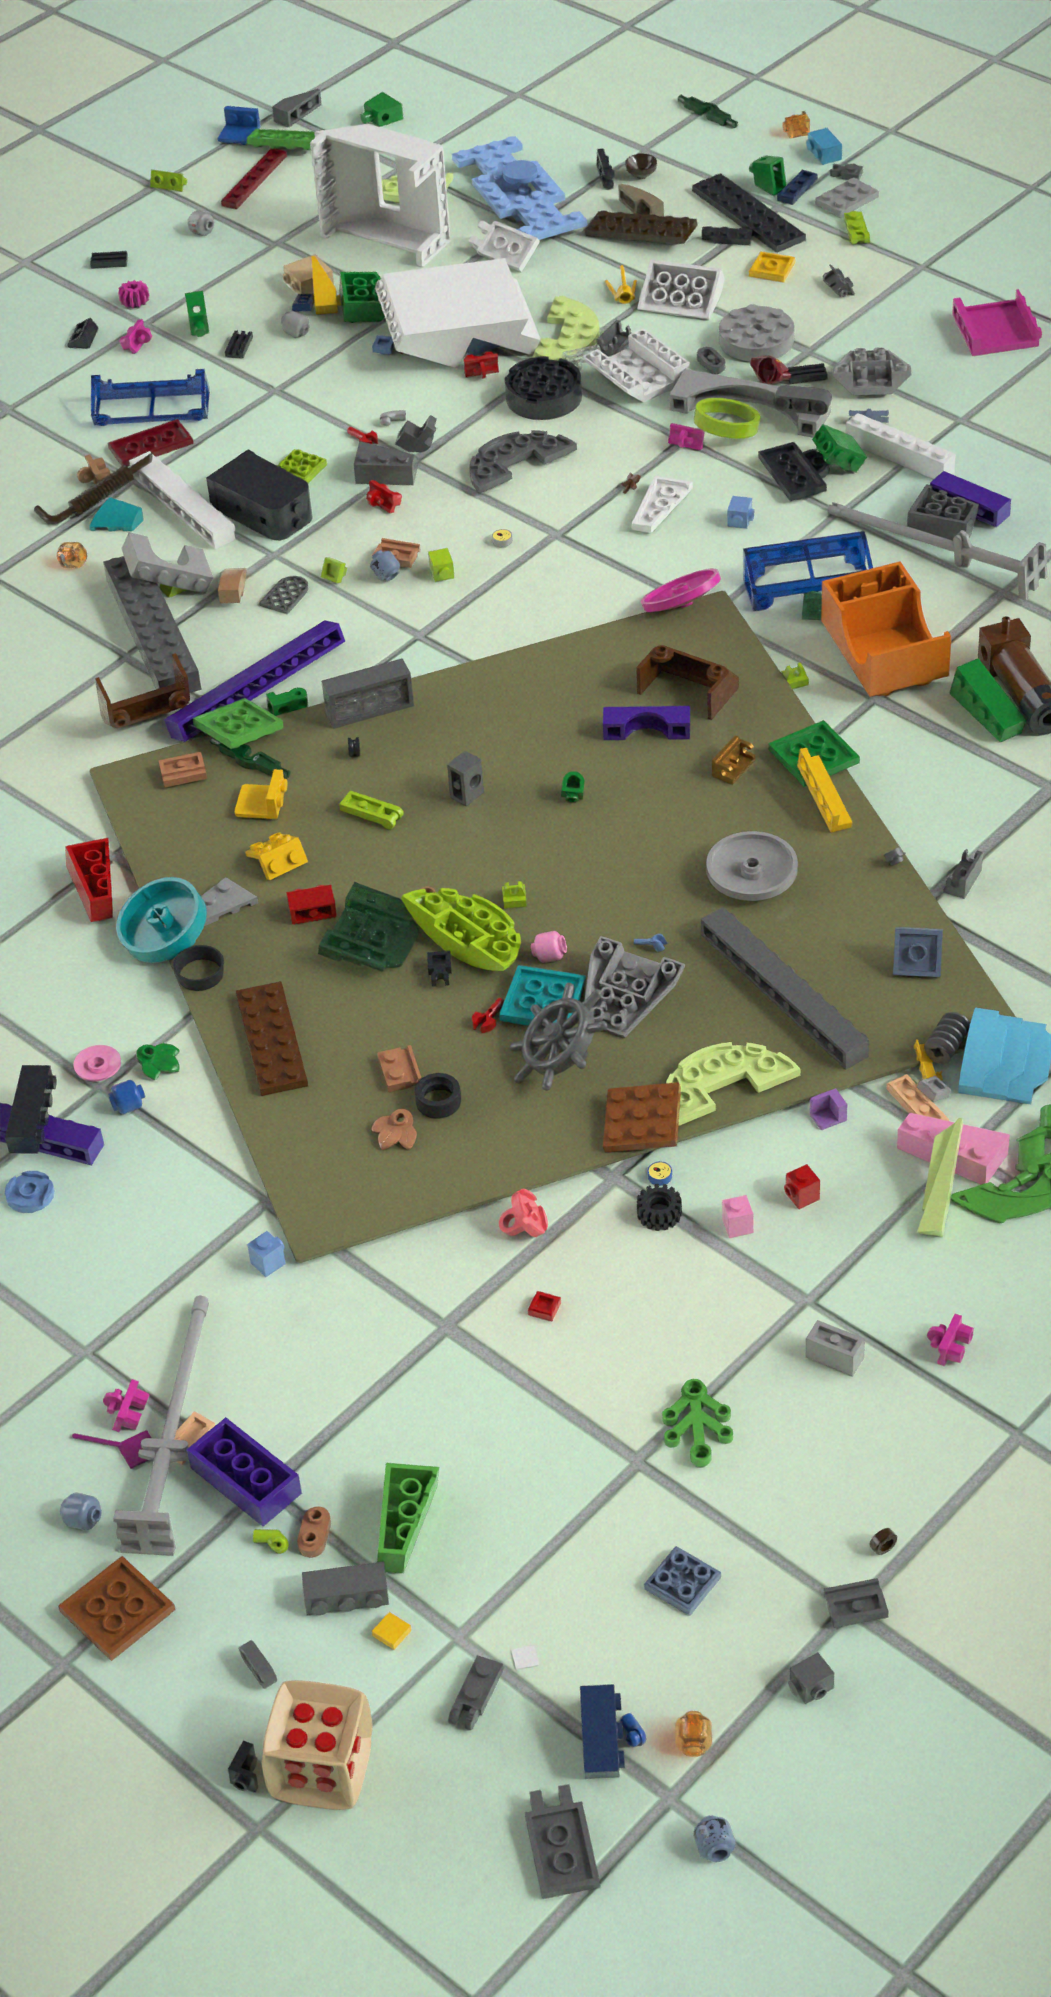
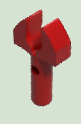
M353 427L347 429L348 434L358 438L361 442L373 444V441L378 444V436L374 431L365 434Z
M497 998L485 1013L476 1011L472 1015L473 1030L480 1023H483L481 1025V1033L490 1032L496 1027V1020L493 1017L503 1006L504 1000L502 998Z

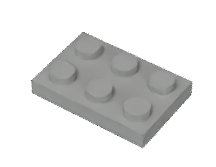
M853 177L816 197L815 204L841 218L844 216V213L854 211L878 198L879 191Z

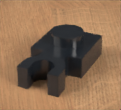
M450 951L427 952L428 975H431L432 987L436 986V981L440 979L445 981V986H448L449 974H452Z

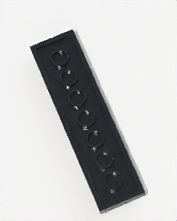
M721 173L692 185V191L740 227L753 229V236L776 253L806 241V234Z

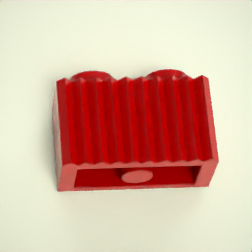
M318 885L313 888L295 889L286 892L293 925L296 923L300 924L301 922L304 923L305 921L313 922L323 918L331 919L332 917H337L332 885Z

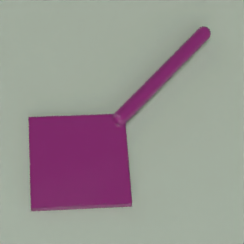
M147 1430L122 1442L77 1433L72 1434V1437L75 1439L118 1447L130 1469L149 1461L140 1458L138 1455L139 1449H143L141 1441L145 1438H151Z

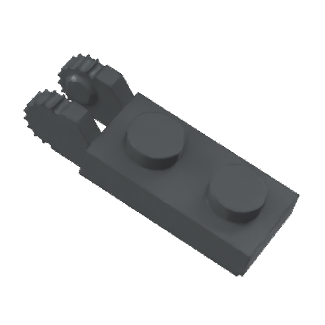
M479 1655L476 1656L449 1713L448 1722L450 1724H457L463 1710H466L469 1713L465 1719V1729H473L479 1716H482L504 1669L503 1663Z

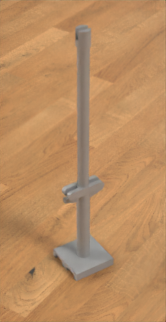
M832 502V505L828 507L829 514L845 517L953 551L955 565L961 567L963 564L965 567H969L971 559L1016 572L1018 573L1019 598L1023 600L1028 599L1029 590L1035 591L1039 587L1040 578H1047L1046 544L1038 542L1020 561L972 546L968 534L963 530L952 541L853 510L835 502Z
M196 1296L191 1311L192 1316L161 1439L145 1438L141 1441L143 1449H139V1457L154 1462L142 1511L115 1510L113 1520L117 1522V1539L121 1541L120 1553L174 1556L176 1547L169 1513H159L158 1510L170 1463L189 1460L187 1454L188 1442L174 1439L203 1320L206 1317L209 1305L208 1298L205 1296Z

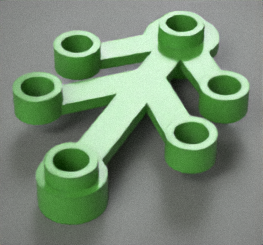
M690 1379L682 1386V1397L670 1408H666L662 1412L663 1423L667 1426H674L678 1422V1414L688 1405L691 1408V1411L673 1429L665 1432L664 1443L671 1448L677 1447L680 1444V1437L692 1426L694 1445L690 1449V1460L695 1466L702 1468L707 1466L712 1459L711 1448L705 1444L703 1425L717 1434V1439L720 1443L728 1444L732 1442L733 1429L720 1423L730 1420L731 1409L728 1405L721 1404L707 1395V1387L701 1380ZM701 1404L715 1412L716 1420L702 1411ZM726 1412L727 1414L721 1415L719 1413ZM727 1433V1434H729V1435H728V1436H722L721 1434ZM669 1437H675L676 1439L670 1440V1439H668V1438H669Z

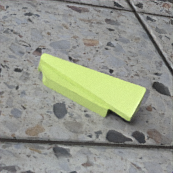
M958 1118L954 1124L934 1137L922 1206L924 1213L918 1228V1233L943 1237L962 1134L963 1118Z

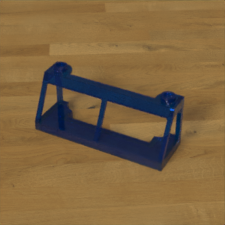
M195 369V375L191 377V374H187V379L113 383L112 379H108V382L101 380V375H91V418L94 425L106 426L108 424L173 421L176 419L194 421L208 419L210 386L205 369ZM201 394V408L191 409L187 414L154 415L155 397ZM95 395H96V398H97V401H96V409H95ZM151 397L149 416L111 418L107 414H99L101 400Z
M860 531L743 548V582L753 611L768 609L772 606L776 597L822 591V581L856 573L850 572L814 577L811 560L844 556L845 563L852 564L855 570L861 569L864 571L867 570L865 566V559H867L868 568L872 569L873 564L865 532ZM807 562L810 576L808 579L760 586L755 585L756 580L760 576L765 575V567Z

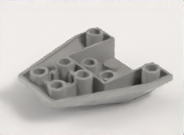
M882 347L874 348V350L856 348L854 351H849L833 367V375L852 395L892 394L911 376V366L891 351L885 350Z
M600 936L590 956L585 993L586 1000L594 990L598 989L602 992L601 998L590 1009L594 1015L595 1023L605 1021L608 1027L604 1031L625 1038L676 986L685 964L663 957L661 962L658 963L625 952L621 942Z

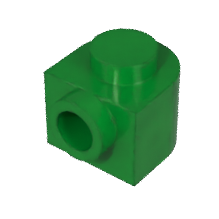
M571 771L563 777L561 797H565L566 801L578 802V799H583L585 780L582 774Z

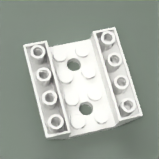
M644 328L628 335L629 348L608 357L597 349L582 356L585 362L627 394L642 402L672 390L683 371L689 366V361Z

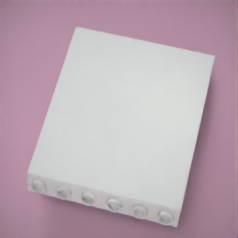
M505 258L386 273L376 283L375 290L396 351L458 368L473 338L530 355L534 354L541 341L518 281L512 277Z

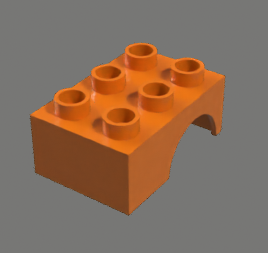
M901 561L822 581L821 621L870 697L875 695L886 696L894 690L913 685H927L933 680L949 676L951 635L946 631L942 636L932 637L924 619L920 589Z

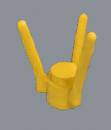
M621 265L622 285L619 286L617 292L608 280H605V283L614 295L615 301L627 304L635 299L637 280L633 281L632 289L626 285L624 266Z

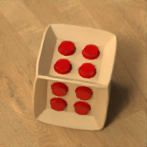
M292 1680L281 1684L275 1696L263 1742L262 1769L267 1790L272 1797L291 1804L323 1809L345 1810L352 1809L355 1806L368 1765L372 1736L370 1706L363 1692L346 1686L313 1681Z

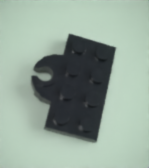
M790 442L758 451L759 460L790 501L827 491V484L822 478L829 474L830 464L824 461V456L817 452L816 449L802 452L795 442Z

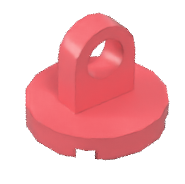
M521 1189L512 1194V1208L506 1210L499 1219L501 1231L509 1236L518 1235L523 1231H526L533 1237H538L545 1233L544 1231L548 1228L547 1216L541 1205L537 1206L534 1202L537 1199L532 1192ZM515 1217V1223L509 1228L510 1220Z

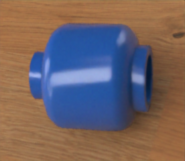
M127 1080L113 1085L108 1097L114 1111L118 1110L120 1114H126L142 1107V1099L145 1098V1093L141 1084L136 1086L133 1080Z

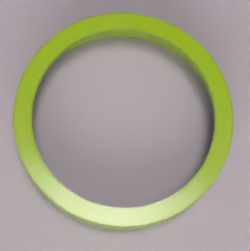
M707 398L696 404L693 421L697 427L707 433L724 438L743 439L756 435L760 414L755 408L736 400ZM706 413H727L741 417L749 422L732 423L721 421Z

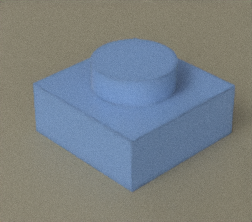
M377 335L372 345L373 352L381 354H391L394 348L393 339L388 336Z

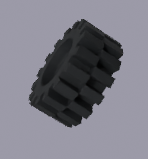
M654 1184L655 1188L649 1185L646 1187L647 1191L642 1189L640 1195L637 1196L638 1220H641L643 1226L647 1224V1228L650 1230L653 1226H655V1231H660V1227L668 1230V1225L673 1228L676 1226V1222L679 1223L680 1216L682 1217L680 1193L678 1191L675 1192V1188L672 1186L668 1189L667 1184H663V1187H659V1184ZM656 1204L668 1206L664 1210H654L650 1207Z

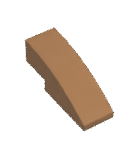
M246 568L224 569L218 587L220 603H240L241 596L244 593Z

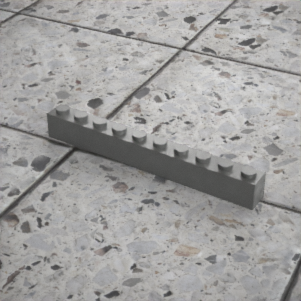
M722 907L701 918V936L845 1070L868 1057L869 1040L867 1036L860 1033L850 1020L845 1019L834 1006L826 1002L819 992L814 991L805 979H801L794 972L791 966L786 965L775 952L767 948L764 942L755 937L747 926H743L734 914L729 913Z

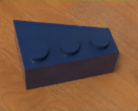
M614 1684L580 1686L585 1779L620 1777L619 1768H625L624 1750L618 1751V1739H623L622 1721L617 1722L616 1711L622 1710L621 1693H615Z

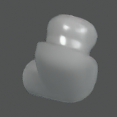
M393 410L382 413L379 418L381 425L389 426L393 420H406V411Z

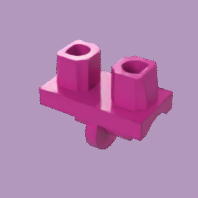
M139 319L134 326L128 328L127 335L121 337L119 342L124 350L130 349L132 354L139 351L144 343H148L152 339V334L149 328L144 327L143 319Z
M671 423L668 443L682 448L702 450L705 431Z
M954 1314L948 1328L944 1324H940L939 1327H931L927 1333V1337L931 1341V1347H938L940 1356L937 1364L945 1366L947 1360L961 1363L965 1354V1346L956 1344V1341L970 1344L973 1338L974 1328L963 1324L961 1315Z
M131 1380L125 1397L122 1396L120 1389H115L114 1392L105 1394L103 1403L108 1407L107 1412L114 1414L115 1410L119 1411L112 1430L120 1432L122 1426L136 1430L142 1414L130 1410L129 1407L131 1405L144 1410L150 1395L137 1388L139 1381Z

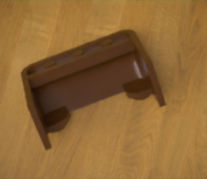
M665 645L654 647L636 667L637 694L639 695L647 689L661 671L710 687L711 689L707 692L708 719L710 720L716 716L739 688V677L725 666Z
M172 654L175 684L112 704L100 678H95L100 714L104 723L113 728H122L184 708L190 702L188 676L177 654Z

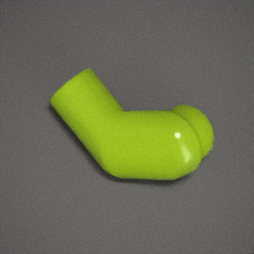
M254 1529L253 1531L254 1543H267L274 1552L279 1554L286 1552L288 1549V1540L280 1530Z

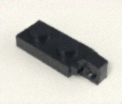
M705 226L702 227L701 235L702 240H713L714 244L751 245L753 229Z

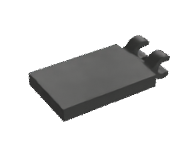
M569 1784L558 1786L561 1804L559 1806L545 1808L541 1790L529 1792L532 1811L525 1812V1820L542 1899L600 1888V1880L582 1801L573 1803Z

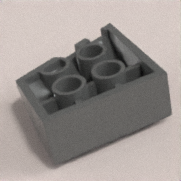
M359 441L354 461L355 483L369 484V481L375 480L385 485H414L419 458L415 454Z

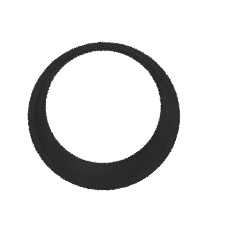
M195 945L184 949L175 957L173 969L179 983L184 988L193 991H203L214 987L221 981L224 973V958L221 952L212 946ZM196 960H210L220 967L216 973L204 979L194 980L180 975L181 970L188 963Z

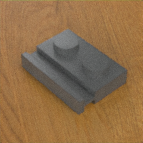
M878 1578L824 1588V1598H826L834 1628L888 1618L889 1611L882 1589L879 1586Z

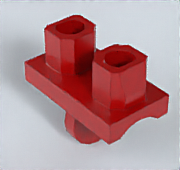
M490 351L485 352L483 356L475 357L473 354H470L463 358L465 377L481 375L483 379L486 378V374L499 372L497 353L493 354Z
M375 480L369 481L370 490L366 496L368 504L373 507L379 506L388 513H394L395 506L401 504L402 494L391 491L387 485L380 484Z

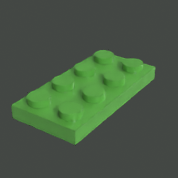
M255 129L247 137V145H253L256 148L263 147V145L269 146V148L284 146L286 149L303 147V150H311L310 142L315 138V133L313 131Z

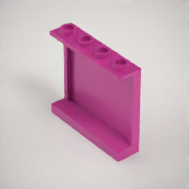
M1016 289V296L1013 300L966 307L961 298H953L952 315L972 356L1039 347V339L1042 338L1041 327L1037 326L1036 318L1032 316L1031 308L1027 306L1025 296H1022L1019 289Z

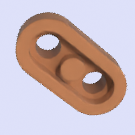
M318 1506L312 1507L303 1516L297 1543L299 1552L305 1557H317L325 1550L331 1527L330 1513L327 1509Z

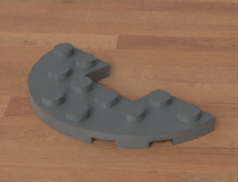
M531 430V434H520L517 431L501 435L478 449L479 453L472 457L470 462L471 483L479 494L486 492L512 479V472L507 467L533 455L544 464L550 463L576 451L577 443L560 434L552 436L547 435V431Z

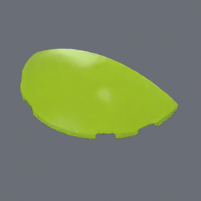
M440 888L438 892L427 893L425 889H419L402 895L401 900L423 931L445 951H450L451 955L469 965L492 971H504L516 960L521 945L520 933H516L514 930V921L491 901L475 894L472 897L462 896L458 894V890L450 888Z

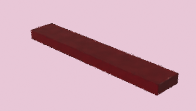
M271 148L221 200V205L238 209L287 157V152Z

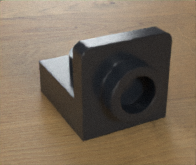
M243 1740L228 1767L230 1783L241 1791L249 1790L256 1792L259 1787L257 1775L253 1773L257 1764L254 1744Z

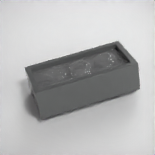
M403 658L321 681L325 713L333 729L414 706L411 673Z

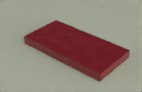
M176 419L108 443V448L121 466L126 465L128 467L130 466L129 460L146 452H151L157 457L192 445L194 441L182 423Z

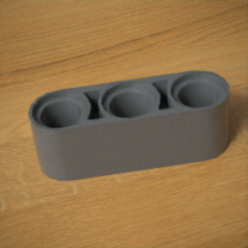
M781 385L777 388L773 399V406L781 411L824 415L828 412L832 394L825 389Z

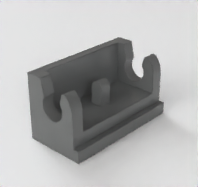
M619 320L612 323L597 338V349L608 357L629 347L628 335L631 334V328L627 325L625 328L626 332H624Z
M968 849L964 850L960 863L954 873L949 875L946 880L943 893L965 899L982 871L983 852L977 850L974 859L968 857Z

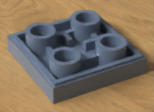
M675 1546L644 1583V1589L690 1616L720 1580L721 1572Z

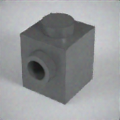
M817 1652L790 1668V1681H788L792 1693L795 1696H800L804 1703L807 1704L812 1700L823 1698L828 1691L834 1688V1671Z

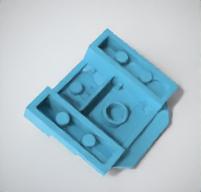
M975 1008L967 1036L958 1093L1031 1104L1034 1088L1048 1080L1051 1064V1034L1046 1031L1047 1024L1023 1021V1018L999 1015V1011Z

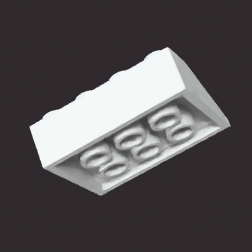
M650 259L637 309L639 311L709 320L721 296L725 280L722 269Z

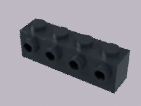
M22 1065L5 1135L9 1153L38 1154L40 1144L44 1143V1126H47L49 1121L48 1107H52V1090H55L57 1085L56 1075L52 1074L50 1065Z

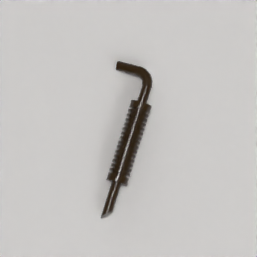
M150 453L129 468L126 465L121 466L113 474L111 473L106 476V478H103V480L82 492L81 495L79 494L78 497L68 502L69 508L60 514L49 515L39 505L35 506L34 512L48 524L61 523L73 514L79 517L83 512L85 513L86 510L101 502L102 499L104 500L112 495V493H115V491H118V489H121V487L133 481V474L151 463L153 455Z

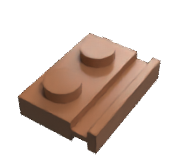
M382 538L381 544H378L373 554L379 550H382V552L391 551L401 567L411 568L417 558V553L421 550L420 544Z
M201 752L158 760L164 787L207 779Z
M411 1045L402 1050L399 1047L377 1052L388 1092L411 1088L413 1084H417L421 1079Z

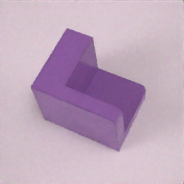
M836 1088L810 1098V1116L817 1126L824 1130L847 1121V1103Z

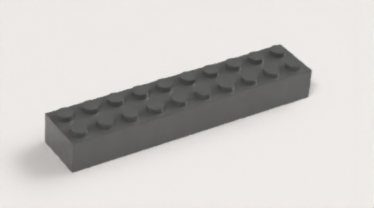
M124 556L103 561L108 585L155 688L159 689L175 684L172 654L176 653L188 676L190 693L202 690L198 668L158 584L131 577Z

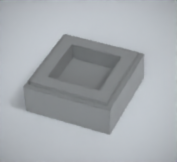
M936 1076L920 1080L917 1088L933 1102L948 1098L952 1091Z

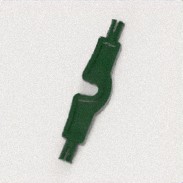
M682 94L678 96V101L684 103L685 108L697 115L706 113L707 120L722 126L729 125L733 128L738 126V121L731 119V115L720 110L717 105L703 102L693 96L689 98Z
M213 737L210 739V743L218 746L221 753L235 759L244 768L256 769L271 777L274 769L283 770L285 779H288L290 776V770L282 768L280 761L271 758L267 754L260 751L250 756L252 751L249 745L242 744L238 748L231 749Z

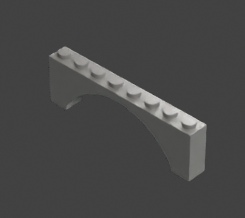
M685 369L669 394L670 411L688 414L689 411L696 408V404L699 401L707 398H725L754 402L776 409L773 406V399L779 386ZM831 403L828 412L824 415L778 411L786 415L798 429V435L813 438L830 415Z

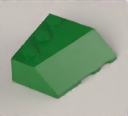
M340 272L339 293L344 322H381L385 319L375 290L377 281L381 279L377 272Z

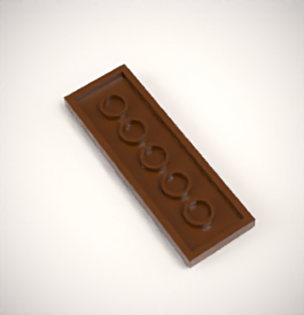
M282 982L236 990L261 1096L307 1087V1076Z

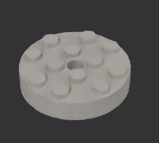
M750 304L747 307L731 310L721 320L719 324V344L726 354L743 361L750 362L751 358L764 355L778 358L786 354L794 344V322L782 309Z

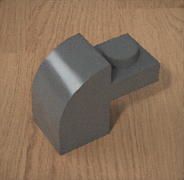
M430 415L422 427L407 420L398 432L395 445L408 452L422 453L427 451L431 447L437 429L435 427L437 418Z

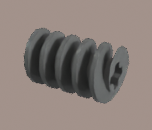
M945 1013L924 1045L927 1056L938 1064L949 1063L969 1032V1020L960 1013Z

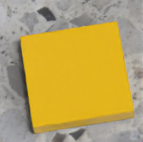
M761 251L749 270V277L784 282L795 264V257Z

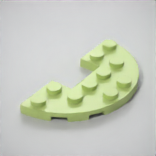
M555 296L547 316V321L551 324H563L558 340L540 338L541 341L535 349L533 357L549 356L550 360L558 361L559 358L572 361L581 357L580 353L585 350H591L599 337V320L596 314L581 302L569 299L566 296Z
M732 1042L702 1048L687 1056L678 1064V1068L674 1073L669 1075L666 1083L679 1082L681 1086L680 1126L716 1111V1104L708 1095L712 1091L747 1078L759 1093L800 1076L801 1069L789 1057L780 1052L776 1054L768 1051L766 1046L754 1043H747L746 1046H732Z

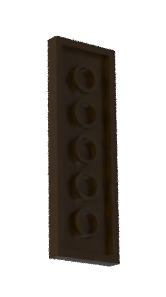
M598 211L584 231L585 236L685 244L698 226L697 219L689 217L679 218L657 216L655 214L641 215L639 213L628 214Z

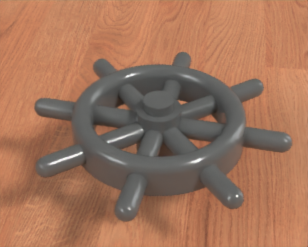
M567 983L564 987L562 999L553 1001L543 1009L538 1005L531 1007V1012L535 1017L529 1024L523 1040L510 1044L512 1051L522 1050L526 1061L525 1066L515 1075V1082H523L535 1070L544 1075L542 1088L548 1091L552 1087L554 1075L566 1071L574 1064L580 1069L586 1067L587 1063L584 1059L587 1057V1049L594 1033L604 1031L608 1027L605 1021L595 1023L594 1015L590 1010L601 998V990H594L581 1003L572 998L574 985ZM568 1013H573V1014L567 1019ZM549 1054L548 1060L542 1061Z

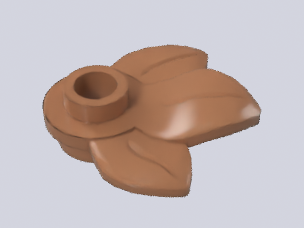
M398 1109L390 1116L380 1117L371 1128L373 1132L379 1133L378 1142L381 1150L388 1149L397 1142L405 1149L410 1150L417 1137V1132L412 1126L413 1116L406 1109ZM400 1118H404L401 1122L397 1121Z

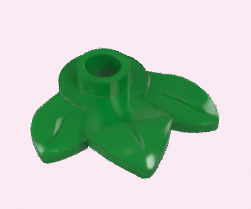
M161 1043L153 1046L147 1044L137 1049L136 1058L142 1065V1072L153 1080L159 1077L160 1071L179 1072L180 1069L178 1060L175 1057L179 1054L180 1050L174 1045Z

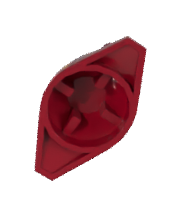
M770 355L751 358L750 365L762 383L776 384L791 378V374L788 372L789 369L777 358Z

